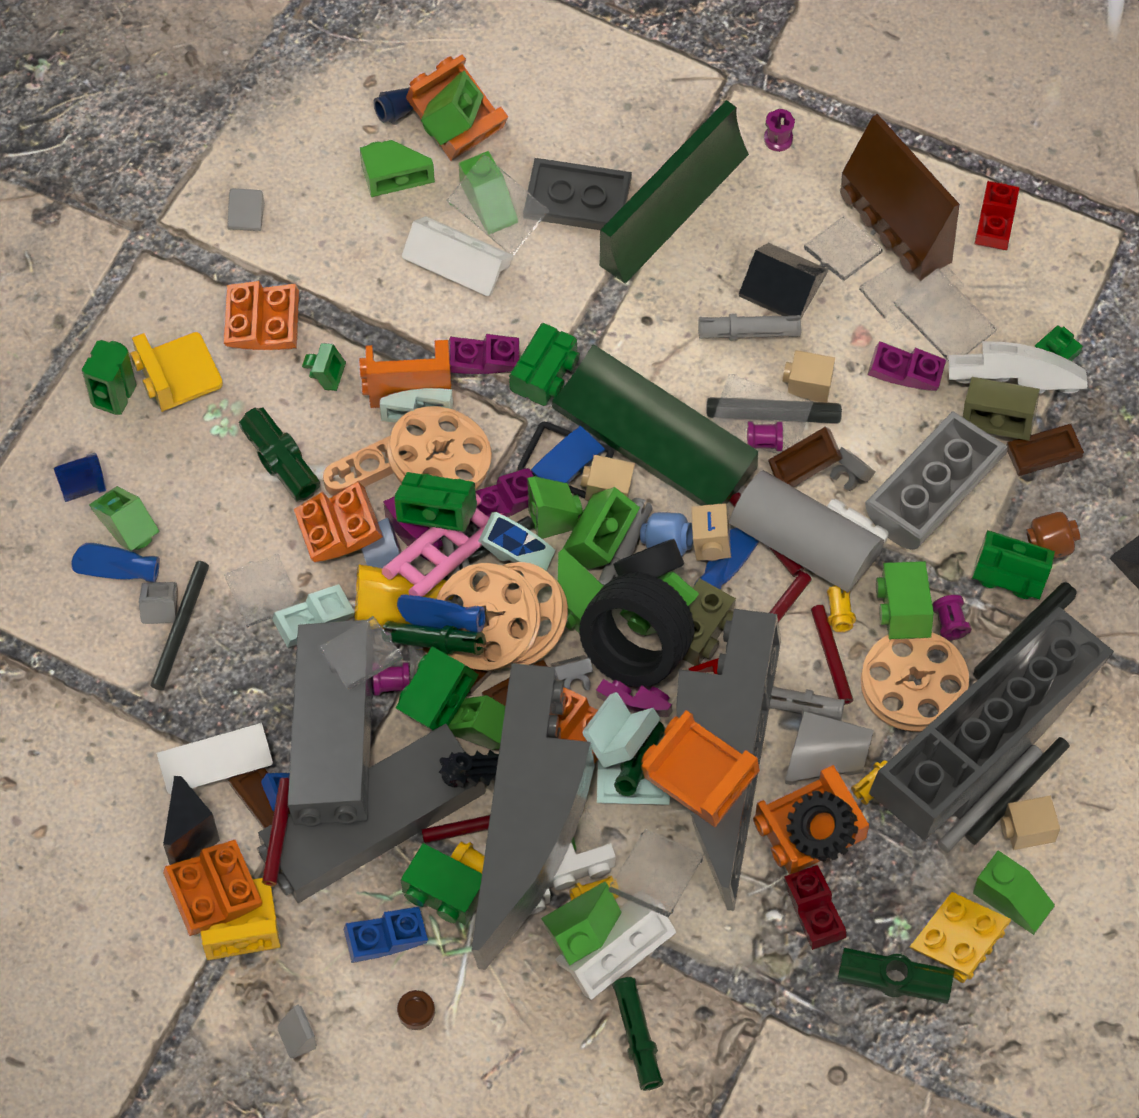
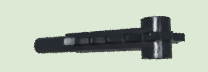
M477 750L474 756H470L465 751L464 753L458 752L455 754L451 752L449 758H440L439 761L442 768L438 773L442 774V780L450 787L461 786L463 788L466 782L476 787L478 782L481 781L489 786L490 782L495 781L499 754H495L491 750H489L487 755H483Z

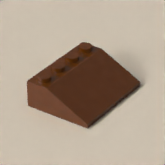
M876 114L871 118L842 172L840 194L848 205H853L860 213L864 224L869 228L872 227L878 233L883 245L888 250L892 249L900 258L904 269L909 273L912 272L919 281H922L952 263L960 204L886 122Z

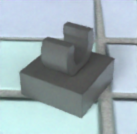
M841 447L840 453L843 459L838 462L842 465L834 467L830 477L837 480L842 473L847 472L849 480L844 485V488L851 491L857 486L858 478L868 482L876 471L851 451Z
M586 655L551 663V667H556L557 678L563 681V687L571 690V681L579 678L582 681L583 689H590V680L585 674L593 672L590 658Z

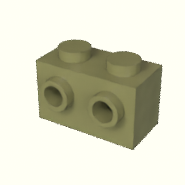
M972 377L964 404L963 418L986 433L1030 441L1040 389Z
M700 578L693 587L699 595L689 605L695 625L694 638L683 660L694 666L701 664L704 658L710 659L714 655L719 645V640L717 639L724 630L726 620L732 621L736 598Z

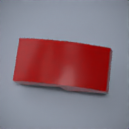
M987 181L974 244L1001 250L1008 249L1020 187Z

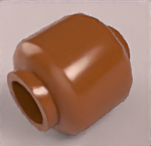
M1055 512L1037 517L1032 520L1031 528L1026 529L1028 542L1055 551L1054 559L1071 555L1075 551V541L1081 539L1076 520L1069 521L1063 512Z

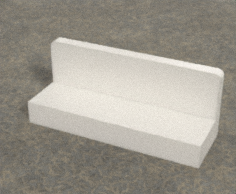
M425 216L413 221L402 258L485 296H489L493 293L500 271L509 268L513 255Z
M262 723L156 753L169 794L172 793L174 776H182L188 785L194 788L264 768L273 763Z
M641 893L637 894L620 907L622 913L601 948L570 966L561 954L556 958L558 965L572 974L584 996L592 1000L677 933L659 903Z

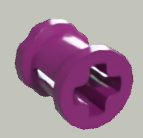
M776 109L769 112L766 116L765 125L767 130L764 134V142L769 149L780 152L787 150L792 145V130L794 129L795 119L791 112L785 109ZM781 118H784V125H781ZM775 135L778 136L777 142H775Z
M748 421L747 444L754 449H776V451H783V422H776V424H754L753 421Z
M947 595L935 600L932 604L933 611L938 614L942 627L939 632L940 636L947 640L963 638L972 630L970 623L965 621L962 610L964 605L962 596ZM950 615H953V621H951Z
M403 662L402 666L380 667L379 664H373L374 696H380L381 692L402 691L409 685V662Z

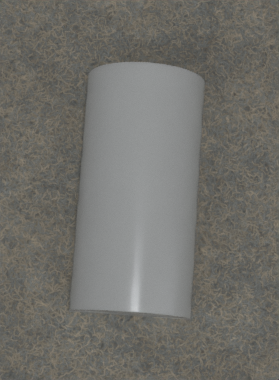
M952 411L865 502L870 519L875 526L879 525L889 532L888 538L894 543L906 549H917L1006 455L1008 446Z
M764 470L760 471L748 484L729 520L731 525L846 592L852 589L877 559L884 545V539Z

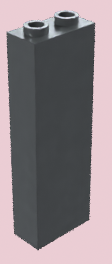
M369 620L298 625L288 807L294 825L315 826L319 823L331 822L349 824L355 821L367 820L374 637Z
M447 724L442 725L369 768L367 820L355 821L349 824L331 822L319 823L315 826L294 825L291 814L288 815L277 879L279 887L286 896L292 894L297 903L302 902L421 832V829L428 828L485 794V787L482 781L478 782L476 787L469 782H466L463 788L461 786L450 787L442 780V774L438 773L442 768L439 761L441 757L449 758L451 752L454 754L458 752L464 753L463 748ZM272 825L258 832L261 846L257 847V851L264 863L266 861Z

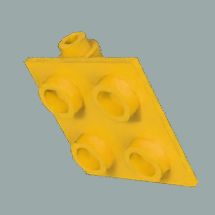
M951 892L910 945V948L954 969V978L964 983L966 979L971 980L973 978V972L978 967V964L985 962V955L991 954L993 951L992 947L997 940L1004 937V930L1011 922V919Z

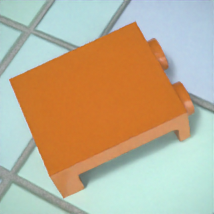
M463 54L455 59L452 56L447 57L436 66L437 70L428 76L426 73L418 75L410 82L409 85L411 87L406 96L410 105L420 119H422L427 104L462 71L466 72L484 95L472 127L440 145L451 161L502 129L508 119V115L502 107L495 110L464 66L466 58Z
M448 340L434 341V359L375 362L373 345H366V358H359L362 394L369 395L370 408H380L382 397L401 391L423 388L451 389Z
M685 710L680 718L676 716L669 722L664 731L665 736L657 746L653 744L645 752L642 758L643 774L645 779L716 827L760 771L758 758L747 750L741 754L696 723L693 714Z
M834 765L821 770L819 780L769 804H766L764 800L756 804V812L753 817L755 827L762 837L767 835L773 846L771 847V853L779 867L785 866L789 874L801 871L820 862V860L813 859L795 848L796 845L791 843L789 839L792 834L787 831L786 825L791 824V820L787 818L788 813L794 814L796 809L792 805L796 801L802 803L803 799L801 796L805 794L813 796L812 791H820L821 793L827 791L843 799L852 807V813L857 816L858 820L854 822V825L858 827V834L853 833L852 838L856 840L854 844L867 838L869 823ZM826 812L817 814L810 823L812 836L819 840L829 837L835 828L833 816Z

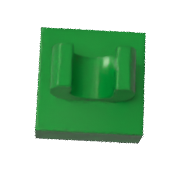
M1059 325L1035 345L1036 348L1055 353L1070 361L1074 360L1083 348L1068 329L1064 326L1061 328Z
M321 343L317 355H305L302 367L311 369L310 378L317 379L324 390L337 391L346 361L334 344Z

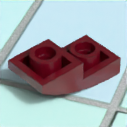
M818 865L784 876V882L812 950L847 938L846 928L832 902V892Z

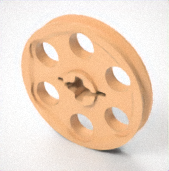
M427 406L406 413L394 425L387 445L389 464L401 482L407 472L418 474L431 473L438 477L460 479L455 471L463 469L470 472L473 479L465 481L474 482L476 490L485 479L491 463L490 443L480 426L468 416L445 407ZM443 421L450 422L455 426L456 430L452 432L444 431L438 423ZM416 425L423 430L424 434L412 435L406 427ZM467 443L474 444L479 448L480 453H468L463 448V445ZM446 450V453H445V454L441 452V453H438V454H434L433 457H432V454H433L434 451H435V452H440V451ZM408 451L416 459L411 462L404 461L399 457L398 453Z
M526 562L508 563L503 566L523 574L524 578L532 586L536 596L542 588H552L551 598L544 603H539L540 622L550 620L552 623L551 630L545 636H537L530 650L515 663L530 665L547 655L561 638L568 617L567 598L559 582L543 568ZM487 574L476 584V591L482 592L488 588L490 579ZM508 585L504 593L506 600L511 604L518 602L522 595L521 588L511 590ZM486 609L485 622L487 626H489V620L494 618V616L504 615L506 612L494 613ZM519 618V621L524 626V629L516 621H513L511 624V634L516 639L523 638L528 631L527 623L522 618ZM496 642L488 643L484 649L485 658L491 662L497 661L501 656L500 645Z
M478 563L462 568L446 581L437 596L438 600L448 601L451 596L458 595L463 600V607L482 606L490 612H506L504 615L494 616V618L490 619L489 626L485 622L482 632L485 635L486 644L476 643V646L483 648L490 642L498 643L501 647V656L497 661H488L485 658L484 651L481 655L455 651L453 654H448L450 657L469 668L492 671L503 669L512 663H516L530 650L538 635L541 614L536 593L521 574L503 565ZM479 572H485L490 579L488 588L482 592L476 591L472 584L474 576ZM516 583L520 586L522 595L518 602L511 604L506 600L504 593L508 585ZM522 618L527 623L528 631L523 638L516 639L511 634V624L514 620Z
M933 632L931 638L889 639L888 635L883 637L868 652L861 674L862 693L871 711L885 723L901 730L913 732L923 731L969 687L968 667L962 654L951 642ZM897 643H904L911 648L912 653L906 657H900L894 654L892 647ZM937 649L943 651L947 659L943 663H934L930 661L927 654L931 650ZM875 667H883L889 672L890 676L886 680L878 681L871 677L870 670ZM914 675L916 679H921L920 685L916 686L914 681L908 682L909 676ZM947 679L954 680L959 684L960 690L956 693H947L942 690L940 683ZM888 697H895L902 702L903 706L897 711H890L884 707L882 702ZM925 703L932 704L937 708L938 714L930 718L924 717L919 713L918 707Z

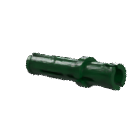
M387 621L383 628L392 629V632L382 631V639L385 643L427 648L433 646L446 654H453L455 651L481 655L485 648L476 646V643L486 644L483 632L460 631L456 627L449 625L443 628Z
M660 721L631 760L621 762V772L614 783V787L619 794L632 796L635 794L640 780L645 778L642 770V758L648 748L653 744L657 746L664 735L665 727Z
M624 977L613 982L612 986L629 1043V1048L627 1049L628 1057L634 1062L640 1089H643V1091L653 1090L664 1084L655 1055L658 1052L657 1045L651 1040L638 994L636 979Z

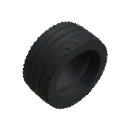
M631 572L619 575L609 581L590 601L581 617L579 636L581 637L580 641L582 642L585 654L590 658L591 663L602 674L604 673L606 677L611 678L613 681L618 680L630 687H641V685L649 687L664 680L684 658L693 641L695 625L687 602L684 601L683 597L674 587L662 579H658L656 576ZM612 609L631 611L647 620L657 632L662 644V650L652 651L641 648L629 641L617 628L612 616Z

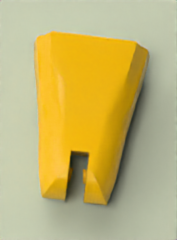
M359 564L357 567V595L355 598L354 621L369 620L372 631L385 629L383 626L387 621L411 624L401 615L397 607V601L401 595H409V589L414 585L399 573L392 579H387L382 574L381 568ZM447 580L440 581L423 597L437 599L441 588Z

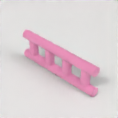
M476 494L477 506L481 504V498L478 494ZM476 508L470 521L480 529L470 538L461 531L435 527L429 528L384 566L382 574L387 579H392L399 573L414 585L409 589V595L423 597L482 546L478 540L489 517ZM443 535L458 546L448 557L432 545ZM421 554L436 565L426 576L410 565Z

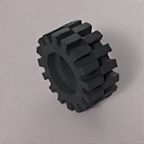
M812 791L813 796L808 794L801 796L803 802L798 803L796 801L792 805L796 809L794 814L789 812L787 817L791 820V824L786 825L787 831L792 834L789 837L791 843L795 844V848L800 852L820 861H826V858L831 860L838 859V853L845 855L849 851L846 846L848 844L854 845L856 841L852 838L853 833L858 834V827L854 825V822L858 820L857 816L852 813V807L843 799L827 791L824 793ZM819 813H830L835 821L833 833L825 839H815L810 832L812 819Z

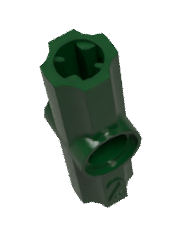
M255 407L246 412L239 421L240 429L256 448L257 455L267 472L271 476L276 475L295 501H305L312 497L320 487V481L302 459L301 451L291 435L287 432L283 434L264 407Z
M844 948L837 981L878 989L889 997L907 995L948 1004L954 970L912 962L907 956L902 954L883 956ZM891 970H897L904 975L905 979L894 981L886 973Z

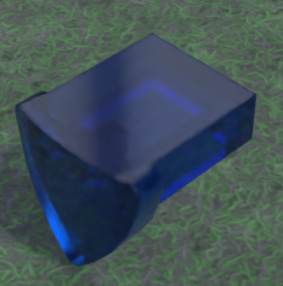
M95 452L86 454V457L53 467L65 502L95 492L101 493L106 491L102 469Z

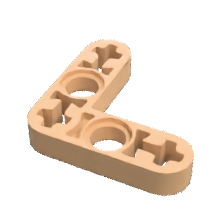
M390 436L327 466L323 473L326 491L334 496L357 481L366 487L393 474L394 472L390 464L385 463L384 455L382 454V452H385L386 458L388 457L387 445ZM406 451L404 455L398 453L399 457L404 461L411 462L416 459L411 452ZM365 459L377 460L379 462L378 468L371 472L363 470L360 464ZM351 467L355 468L357 478H354L353 472L351 473ZM339 475L340 478L345 479V483L339 484V482L333 480V477Z

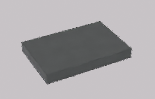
M535 158L523 209V219L600 230L627 203L632 172Z

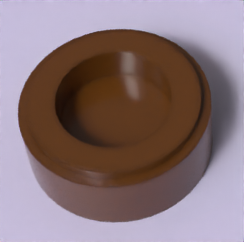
M419 990L407 992L400 998L397 1005L399 1020L406 1028L411 1030L426 1028L432 1023L435 1016V1006L432 998L427 993Z

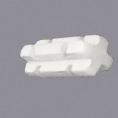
M832 499L827 505L828 508L884 539V543L886 542L889 532L879 525L873 526V521L852 508L847 510L845 508L846 505L837 499Z

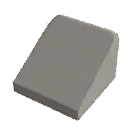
M230 189L228 229L261 231L265 204L262 190Z
M177 582L142 583L139 610L140 619L143 624L174 623L177 614Z
M299 1004L293 1006L278 1025V1032L290 1058H296L316 1049L315 1046H317L315 1036L302 1006H299Z

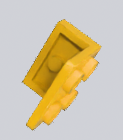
M193 332L155 348H151L145 333L132 337L135 350L130 352L132 362L137 372L143 371L146 377L142 380L145 390L150 399L155 397L161 412L216 391L223 386L220 373L200 333Z

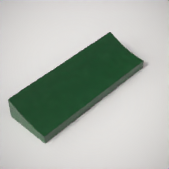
M725 100L600 229V267L626 284L749 155L739 130L737 107Z
M594 344L569 381L552 400V408L578 426L583 427L586 431L700 506L725 503L727 505L730 498L738 492L758 466V451Z

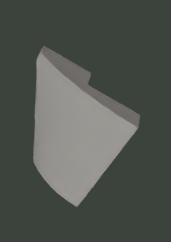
M804 711L785 778V784L794 785L797 780L814 777L820 778L821 770L832 765L835 766L839 774L848 776L863 773L874 730Z

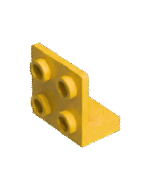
M263 878L253 879L262 900L260 907L230 922L211 926L209 930L201 931L202 945L207 960L281 948L272 888L262 883Z

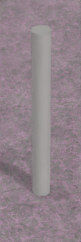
M1032 745L938 841L939 847L948 853L1043 754L1041 749L1036 745Z

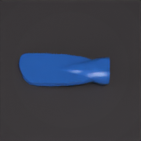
M738 528L730 530L731 558L709 560L705 573L699 577L720 590L722 585L739 571L759 543V540Z
M84 543L75 552L71 565L72 570L78 574L112 579L141 578L147 582L155 583L159 573L160 558L157 556L142 557L134 552L103 544Z
M404 594L397 601V607L401 615L407 622L413 625L443 628L449 625L457 629L464 628L470 632H482L486 618L485 610L482 606L463 607L443 600Z

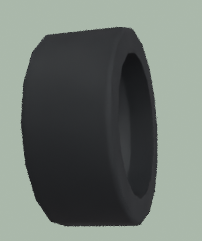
M670 539L613 563L618 576L625 573L638 572L659 577L683 566L684 561L675 539Z

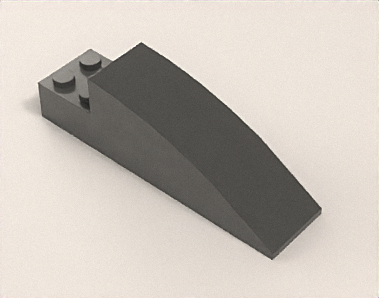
M1061 607L1056 608L878 771L869 794L925 841L953 814L958 819H961L1055 722L1112 656L1114 651Z
M734 609L732 621L726 620L723 641L727 642L726 654L720 653L717 674L679 669L676 702L677 717L680 718L685 710L693 714L696 723L741 754L747 750L757 757L760 766L772 697L771 693L781 646L777 614ZM758 774L716 827L690 810L698 841L726 909L731 911L735 910Z
M511 664L471 949L478 969H487L540 903L564 859L587 800L595 766L591 742L561 739V727H558L559 716L557 714H564L566 694L563 693V681L557 678L556 667Z

